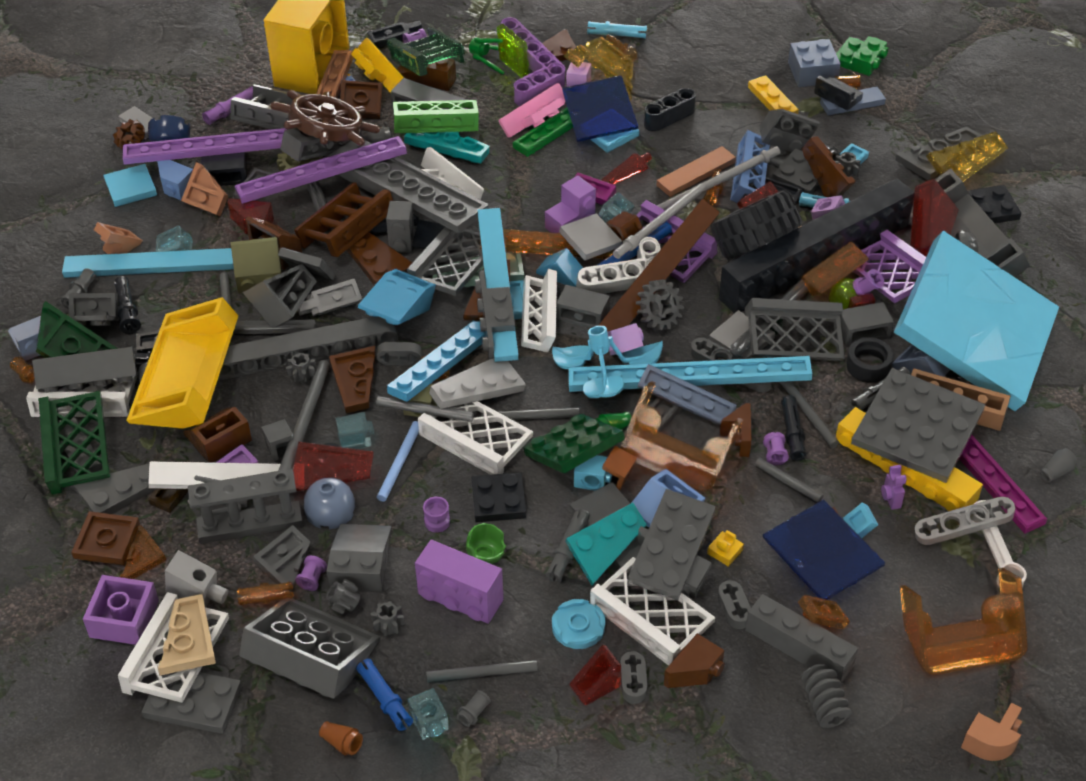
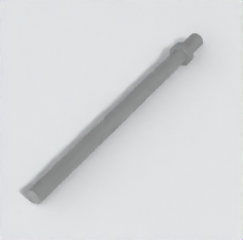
M776 146L768 151L763 150L759 155L701 184L704 185L705 191L763 162H770L771 158L781 154L780 149ZM693 188L657 206L667 210Z

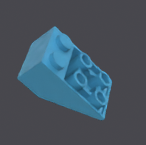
M394 269L382 276L358 304V308L366 311L365 313L369 316H379L386 319V322L389 324L399 325L430 310L436 284Z

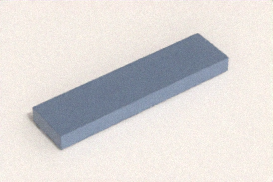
M650 364L647 365L637 386L717 425H721L722 419L735 411L737 406Z

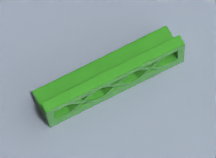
M476 100L393 102L394 133L478 131L479 112ZM398 109H407L406 111H398Z

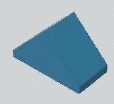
M566 248L548 256L536 270V274L545 277L548 269L557 271V282L576 287L578 273L583 267Z

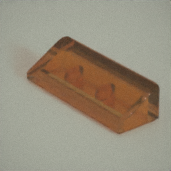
M849 242L801 278L812 296L820 295L867 262L869 258L854 243Z

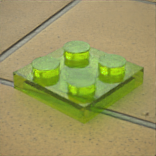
M504 24L497 26L498 39H503L502 43H498L499 59L521 78L527 76L529 62L527 59L528 46L526 42Z

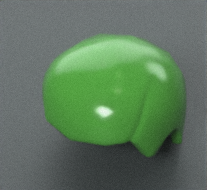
M481 523L475 525L467 536V554L490 564L499 562L506 548L504 533L493 524Z

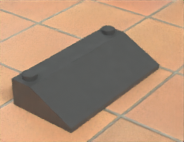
M951 168L915 193L909 224L929 249L934 239L942 231L955 238L957 231L967 230L977 239L978 254L1013 277L1030 267L1023 250L1012 238L1007 239L968 194L962 180Z

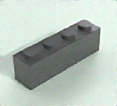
M403 78L391 90L392 108L393 102L467 100Z
M134 347L32 360L36 389H43V392L46 393L57 392L59 386L68 385V390L83 388V383L93 382V386L108 385L107 380L117 379L118 383L133 381V376H138Z
M762 594L748 612L745 631L808 667L816 664L827 665L828 669H833L837 672L836 679H839L841 684L854 667L858 651L856 646L766 595Z

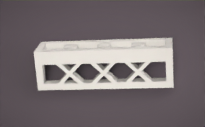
M548 269L544 279L527 275L524 278L521 346L548 353L556 338L557 271ZM530 285L541 287V291L536 293ZM535 300L540 307L535 309L529 302ZM534 316L540 324L535 326L529 318ZM533 333L539 339V342L529 340L528 335Z

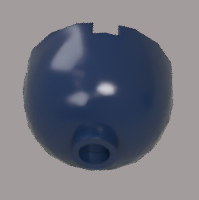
M162 115L161 119L156 121L154 117L148 122L149 141L190 138V124L188 123L187 125L185 119L174 115Z

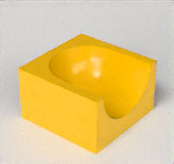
M278 0L264 18L274 87L316 94L334 50L350 49L344 0Z

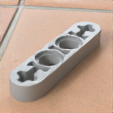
M997 497L924 518L915 525V538L923 545H931L1005 524L1014 518L1015 505L1007 497ZM1003 506L1004 509H1007V513L1003 514L1001 511H998V507ZM988 509L991 510V514L993 513V518L991 519L989 518L990 515ZM974 512H980L985 516V519L982 522L976 523L970 519V515ZM954 519L960 525L957 529L950 530L944 524L947 520ZM938 523H940V530L942 533H939V529L937 528ZM923 528H927L929 531H931V535L926 536V534L923 533Z

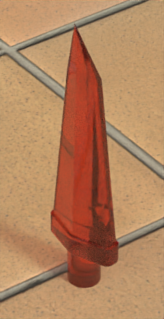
M649 152L642 156L636 153L632 154L602 178L601 181L615 184L641 171H645L648 169L646 162L652 159Z

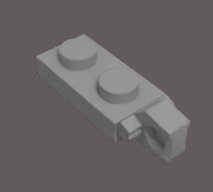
M350 279L312 291L310 295H307V300L303 301L298 308L299 316L311 312L313 316L322 315L359 303L363 299L355 279Z

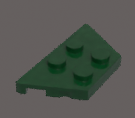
M45 301L43 303L36 352L44 358L118 349Z

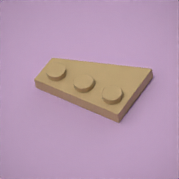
M202 594L174 601L169 622V632L163 646L162 661L159 662L158 666L159 676L216 663Z

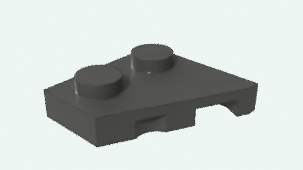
M292 525L254 555L253 562L289 594L310 549V541Z

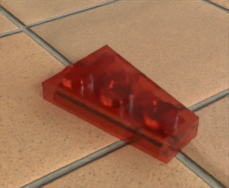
M298 442L293 469L296 491L308 490L314 482L323 478H336L344 483L370 479L374 452Z

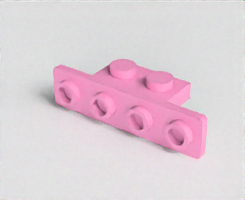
M556 83L498 121L507 137L510 138L532 124L534 128L545 122L543 119L545 116L551 118L559 113L558 108L563 106L568 101V98L560 84Z

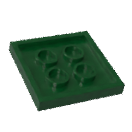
M579 414L572 417L571 421L564 425L553 427L551 432L544 436L533 438L530 441L531 443L525 445L523 449L526 456L564 474L625 440L623 430L584 414Z

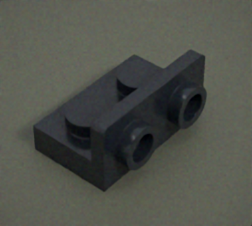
M822 76L816 78L814 94L847 111L862 100L863 92L831 76L826 79Z

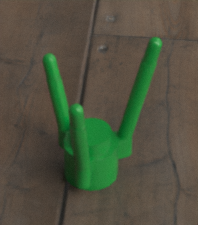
M475 37L469 44V52L473 54V59L480 60L500 74H504V71L482 56L487 55L490 49L511 52L512 50L488 44L503 42V39Z

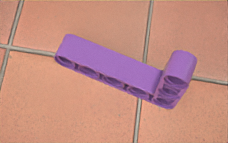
M512 17L503 19L501 22L503 42L533 71V73L514 83L515 104L518 106L523 105L556 83H559L563 88L565 86V66L517 19Z

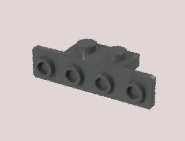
M483 270L479 271V279L475 280V292L480 293V298H477L478 313H483V317L480 318V330L485 332L486 336L482 337L483 351H488V359L494 358L492 332L515 331V321L510 287L486 288Z

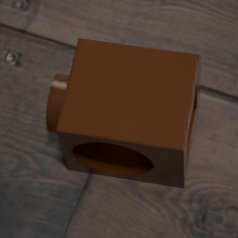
M625 211L606 222L622 240V244L627 237L635 235L643 228L637 215Z

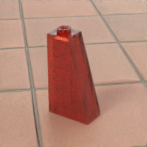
M935 179L915 187L910 246L925 257H927L934 239L942 231L951 235L959 211Z

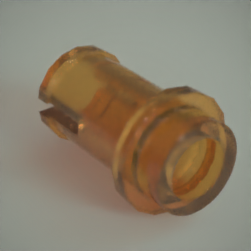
M856 73L849 76L834 77L855 89L860 87V75H856Z
M20 356L13 358L12 360L17 366L10 362V368L19 374L20 380L25 383L34 382L33 365H29Z

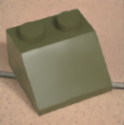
M277 237L231 242L238 294L245 292L266 279L283 273L281 259L278 256Z

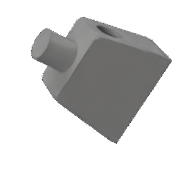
M179 550L165 569L166 594L167 592L177 594L178 599L202 594L205 607L210 600L223 604L227 598L229 590L217 585L216 570Z

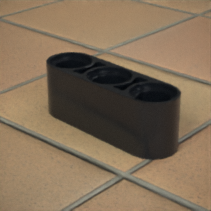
M683 88L648 104L645 107L644 113L645 129L648 131H659L692 115L695 111L696 92L690 88Z

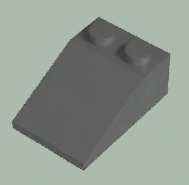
M340 524L330 550L327 566L329 588L334 582L337 581L342 584L343 580L347 579L358 587L357 592L383 593L392 526Z

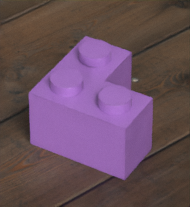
M576 176L562 184L561 202L545 211V228L561 241L566 240L559 233L560 226L595 214L596 188L580 176Z

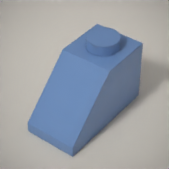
M172 160L157 161L164 194L181 200L193 169Z

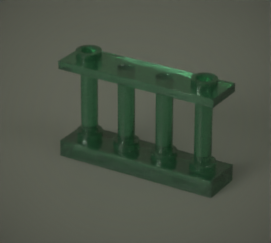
M427 27V37L405 44L396 38L387 40L391 59L419 76L427 74L426 67H428V64L451 57L459 63L465 62L463 57L465 49L462 43L432 27Z

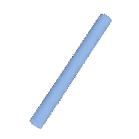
M418 421L412 423L381 486L377 499L382 502L386 501L419 433Z

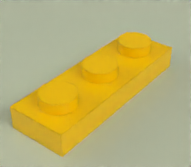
M766 75L748 82V88L770 111L784 109L798 114L799 109Z

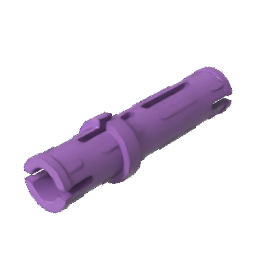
M249 87L232 98L237 97L251 100L253 98V87ZM232 98L225 102L220 101L214 108L202 113L205 123L210 125L220 118L228 117L231 113Z

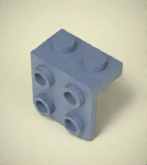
M41 316L11 327L8 330L24 361L40 355L36 352Z

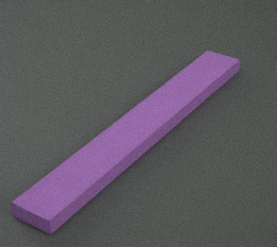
M281 128L123 145L124 164L279 149L284 130L287 129Z
M397 136L235 185V189L243 204L407 154V150L400 137Z

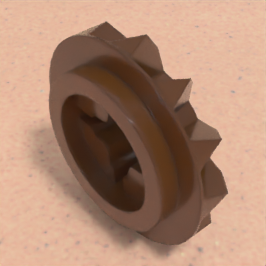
M129 119L127 123L122 122V126L116 127L117 132L113 134L115 139L113 142L120 149H123V145L141 143L145 136V127L138 120L133 121ZM126 132H129V133L132 132L133 135H131V134H130V135H129V134L125 135V133H126Z

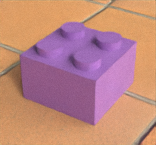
M102 575L83 617L89 638L136 645L152 619L159 603L154 583Z

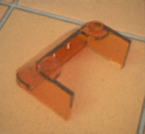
M650 381L643 388L624 435L625 440L621 443V449L636 456L637 460L635 463L658 473L667 469L690 487L700 491L709 490L715 484L729 456L743 419L738 418L728 439L718 436L708 440L704 450L696 448L658 431L662 421L661 415L658 410L647 405L656 382Z
M998 568L1000 595L990 596L983 602L981 606L982 619L932 628L930 616L922 610L921 596L906 585L900 586L904 628L920 666L929 674L938 675L1022 658L1028 648L1022 579L1005 568Z

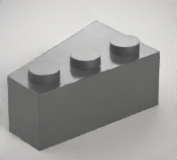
M301 264L260 282L243 292V294L258 310L263 319L274 328L294 316L317 281L306 267Z

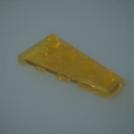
M995 131L970 141L961 142L952 147L948 146L942 150L930 152L926 157L940 176L951 168L964 182L1007 150L1008 147Z

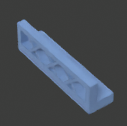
M747 130L738 144L735 166L753 158V155H759L763 150L768 151L770 145L762 143L760 135ZM755 142L762 144L763 148H759ZM763 162L733 177L730 200L738 203L744 194L761 200L764 195L767 163ZM751 169H755L759 175L755 176ZM753 183L758 190L749 187L748 184Z

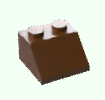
M249 216L245 219L249 240L277 237L279 251L283 247L302 253L301 241L296 235L290 234L278 225H274L266 220ZM281 259L282 269L285 270L289 265Z

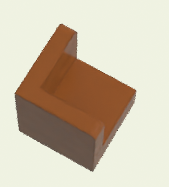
M615 446L604 462L602 469L619 478L616 487L620 491L631 474L637 457Z

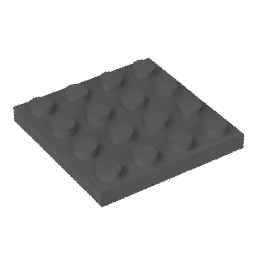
M891 368L854 433L851 444L947 483L984 412L986 404Z

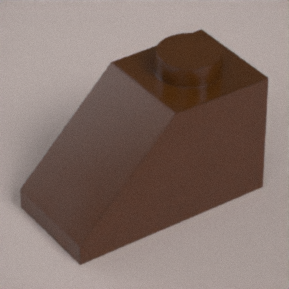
M697 633L665 670L664 686L675 688L707 684L713 676L718 677L725 667L723 662L725 650Z

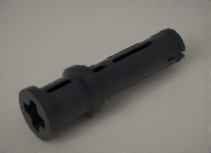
M119 276L114 282L119 303L117 316L121 319L119 327L123 333L133 334L141 328V322L137 318L138 308L132 301L129 279L125 276Z

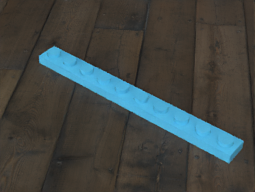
M810 356L650 364L695 386L812 380ZM648 364L605 366L607 377L618 375L623 379V389H640L637 386ZM601 366L569 368V392L583 391V386L586 382L594 378H602Z

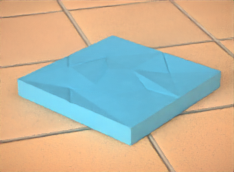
M942 231L931 245L894 333L975 386L1010 395L1008 407L1016 411L1026 403L1059 306L1000 269V267L956 238Z

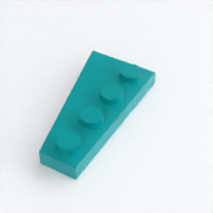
M459 132L406 133L404 135L405 144L424 149L431 147L438 153L447 154L454 158H462L473 163L481 164L489 154L490 146L471 137H460Z

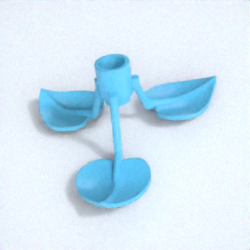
M595 326L588 330V346L580 345L565 348L553 346L552 354L555 363L560 368L569 369L571 367L583 366L586 360H591L594 351L595 354L599 355L602 378H594L586 382L583 386L584 394L590 398L612 397L622 391L624 382L618 375L607 377L603 354L609 351L610 345L624 364H653L660 358L663 342L638 347L622 354L613 342V337L608 336L607 328L605 326Z

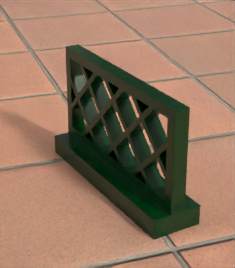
M95 391L50 401L48 396L38 398L44 477L52 494L62 493V487L109 478L110 470L101 392ZM96 400V405L90 412L82 408L86 402ZM59 407H72L65 417L58 414ZM78 411L86 415L79 424L71 421ZM91 419L98 422L97 427L92 432L84 428ZM68 424L75 429L66 438L60 434V431ZM82 432L88 437L81 445H78L72 440ZM93 440H96L100 443V446L92 453L86 448ZM70 445L76 450L69 458H66L62 455V452ZM81 453L90 457L83 466L74 462ZM95 461L101 463L102 471L92 473L88 470ZM70 466L78 470L73 477L64 478V473Z

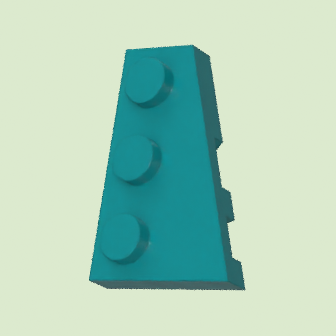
M631 503L566 538L565 542L591 586H593L616 558L638 536L639 528L641 526L645 528L647 524L635 504Z

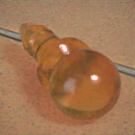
M606 35L609 43L619 50L618 54L622 55L624 60L634 61L637 58L638 53L634 47L628 46V43L623 44L614 36Z

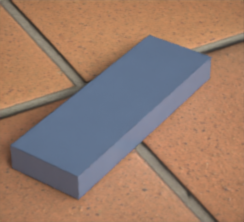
M877 86L859 90L863 92L862 100L848 111L822 97L820 104L829 116L884 105L886 98Z

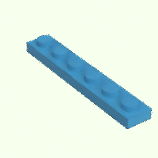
M472 321L388 384L387 393L408 402L482 344V337L486 336L485 332L480 330V322Z

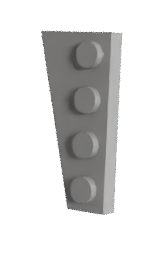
M494 358L432 385L429 394L439 408L443 409L523 392L526 384L509 361L495 362Z

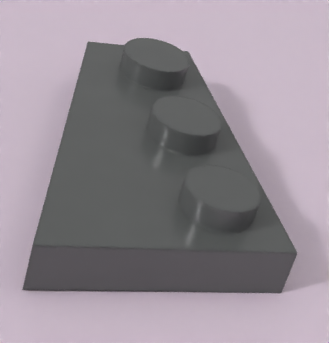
M150 463L110 473L109 478L73 485L75 491L91 512L112 514L156 490V488H149Z

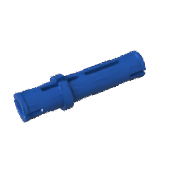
M364 659L363 661L368 670L360 662L356 668L358 673H360L381 703L380 708L383 713L390 716L397 730H406L401 719L410 727L413 723V718L402 706V699L398 694L393 693L373 664V661L371 659Z

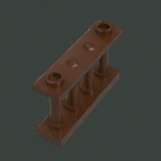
M353 182L294 229L296 236L300 238L301 248L304 249L314 240L327 244L331 256L339 257L387 217L389 202L393 201L390 190L383 189L373 198L366 197L360 194L357 183ZM359 204H362V205H363V206H362L360 209H358V210H357V209H354V208H355L356 206H358ZM344 216H348L344 222L339 221ZM329 228L334 229L329 234L324 233Z

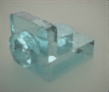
M178 225L157 235L156 252L175 251L178 248L182 251L191 250L192 237Z

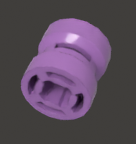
M437 496L427 499L423 505L425 527L431 532H443L450 525L448 502L444 498Z

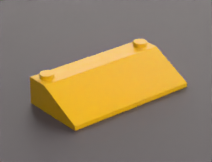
M223 297L165 314L126 420L129 424L187 428L204 423L238 319V314Z

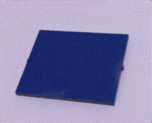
M622 75L562 88L577 142L638 129Z
M825 500L796 516H792L789 520L767 531L762 536L822 602L851 585H855L858 581L885 566V562Z

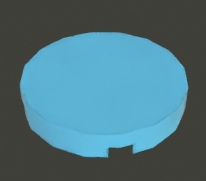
M572 599L562 603L555 614H553L552 632L557 641L564 646L573 649H586L602 639L605 632V615L596 604L594 606L584 599Z

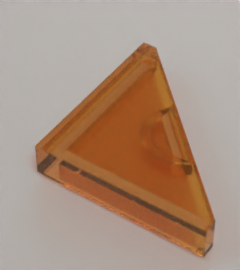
M142 525L137 527L138 532L134 543L131 544L126 558L127 563L120 578L135 579L166 561L165 554Z

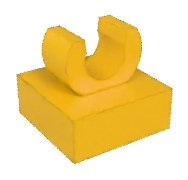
M728 530L726 532L722 531L709 545L707 554L729 567L743 551L744 543L737 540L736 535Z

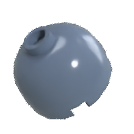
M323 478L317 480L308 488L304 496L305 515L308 521L315 527L329 526V529H336L340 524L348 523L354 515V495L350 487L340 479Z

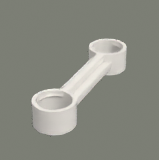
M980 500V501L975 502L974 504L980 503V502H983V501H986V500ZM988 509L989 515L993 518V513L991 514V510ZM976 512L970 515V519L976 523L982 522L985 519L979 517ZM997 526L982 530L999 568L996 579L997 585L1008 593L1019 592L1023 588L1027 576L1025 569L1020 564L1013 562ZM1003 574H1013L1017 576L1020 581H1009L1003 576Z

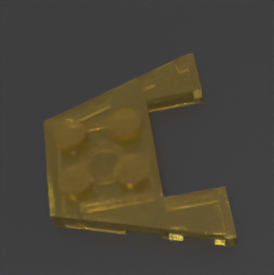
M602 36L588 41L586 45H579L575 49L571 48L564 55L566 59L577 67L582 64L584 59L588 60L592 67L598 68L609 80L615 81L618 84L613 92L616 98L625 105H628L632 100L630 92L633 84H631L633 60Z

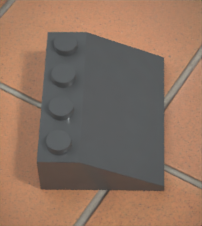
M287 596L244 627L239 656L253 664L267 668L277 675L289 678L301 686H306L320 692L323 696L334 699L351 683L358 672L356 669L357 665L360 662L362 665L364 664L363 660L367 659L379 642L380 636Z

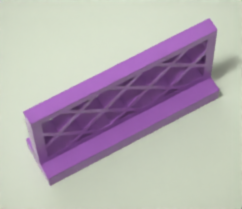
M645 200L641 204V211L637 216L640 221L644 220L650 223L665 210ZM674 215L668 219L667 222L672 226V232L658 242L666 243L684 221ZM704 233L687 253V259H683L678 265H688V269L683 274L674 269L670 275L685 283L708 257L712 259L717 254V243L714 237ZM692 251L702 253L700 257H689V252Z
M889 230L880 233V241L843 259L846 267L861 278L866 276L867 270L876 269L882 274L884 279H890V282H884L883 287L876 290L893 303H896L910 296L915 284L911 280L917 279L926 257ZM880 249L883 250V253H874ZM870 260H881L880 263H870ZM886 260L896 261L895 263H885ZM857 261H865L864 263H855ZM908 269L909 272H898V270ZM883 270H893V272H882V271H883ZM895 279H906V282H895ZM892 289H903L895 294L892 292Z

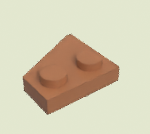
M196 162L181 201L221 216L228 195L202 164Z

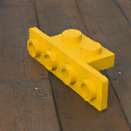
M365 38L359 47L355 48L351 53L356 59L354 63L362 70H366L364 74L372 81L376 79L383 83L390 93L404 78L368 38Z

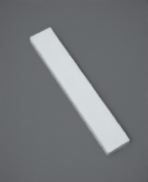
M150 462L149 488L188 489L189 485L204 483L196 481L194 479L196 475L225 480L278 471L280 464ZM294 464L293 471L296 491H304L305 464Z

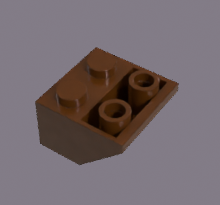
M236 407L225 408L205 419L203 424L192 426L183 431L184 435L208 463H213L240 445H245L252 441L249 423Z

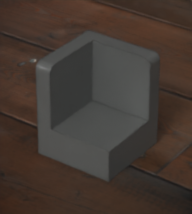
M285 419L261 427L266 447L274 461L279 460L276 449L287 446L289 441L294 439L293 433Z

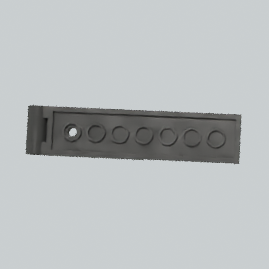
M349 141L325 156V158L363 146H358L353 141ZM365 141L363 146L370 145L371 143ZM398 157L338 174L352 183H357V186L374 195H377L383 189L390 190L393 201L412 202L413 210L456 233H460L478 220V209H489V204Z

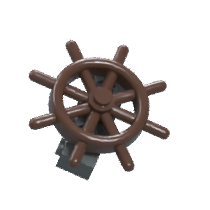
M289 90L287 96L293 100L291 105L276 101L270 104L273 110L289 113V120L285 121L283 125L287 130H284L280 150L297 162L328 155L349 141H353L358 146H363L365 144L364 138L361 137L363 131L371 133L380 132L378 125L362 122L361 115L366 112L364 106L353 107L340 99L331 97L330 92H324L323 95H300L294 90Z

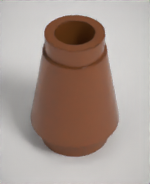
M326 721L319 730V736L343 755L356 754L363 742V736L357 728Z

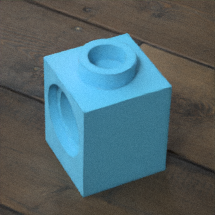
M596 455L575 467L574 487L596 491L605 486L606 483H611L612 474L602 469L608 457Z

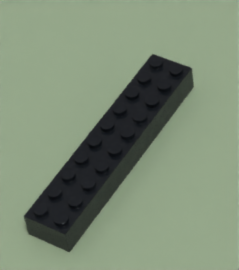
M896 178L790 233L723 265L719 300L734 314L738 310L743 312L752 298L769 299L797 284L803 277L809 278L814 274H818L822 270L836 265L841 260L880 241V233L886 230L895 233L905 229L910 222L915 192Z

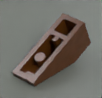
M433 56L401 63L397 68L406 79L445 91H449L456 81L455 60L446 57Z

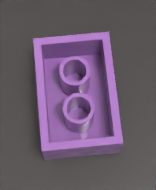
M434 540L429 541L415 562L418 594L426 600L436 601L452 611L457 610L468 615L473 620H480L488 624L504 600L502 568Z

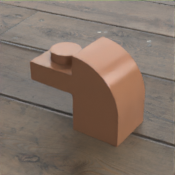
M1011 703L1000 723L978 712L966 733L961 748L981 759L998 761L1009 757L1015 751L1021 734L1017 732L1023 722L1018 719L1022 708Z

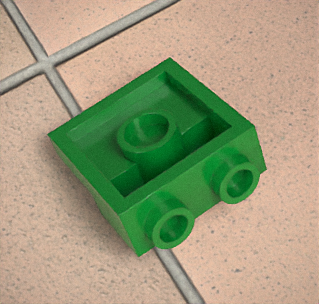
M868 36L865 41L849 37L836 55L839 59L840 67L870 76L874 69H878L881 60L886 58L889 48L886 47V41L876 37Z

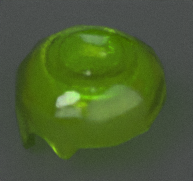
M842 278L832 285L828 299L832 303H842L844 310L860 307L865 297H860L856 294L853 288V281L855 279Z

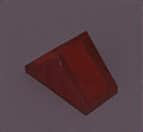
M602 645L569 685L582 703L588 705L620 687L621 664L608 647Z

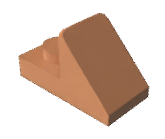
M97 222L94 231L101 235L100 239L105 242L103 251L107 254L128 253L143 241L130 230L99 222Z

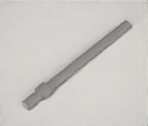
M698 184L635 235L627 237L623 244L613 251L614 257L619 259L628 251H633L637 248L643 238H646L704 192V185Z

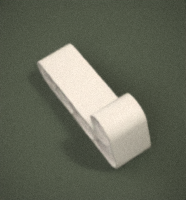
M652 237L643 238L639 244L637 259L582 268L578 273L576 287L601 294L628 290L661 250L659 242ZM628 273H633L636 276H630ZM605 277H612L613 279H612V280H609V279H606Z

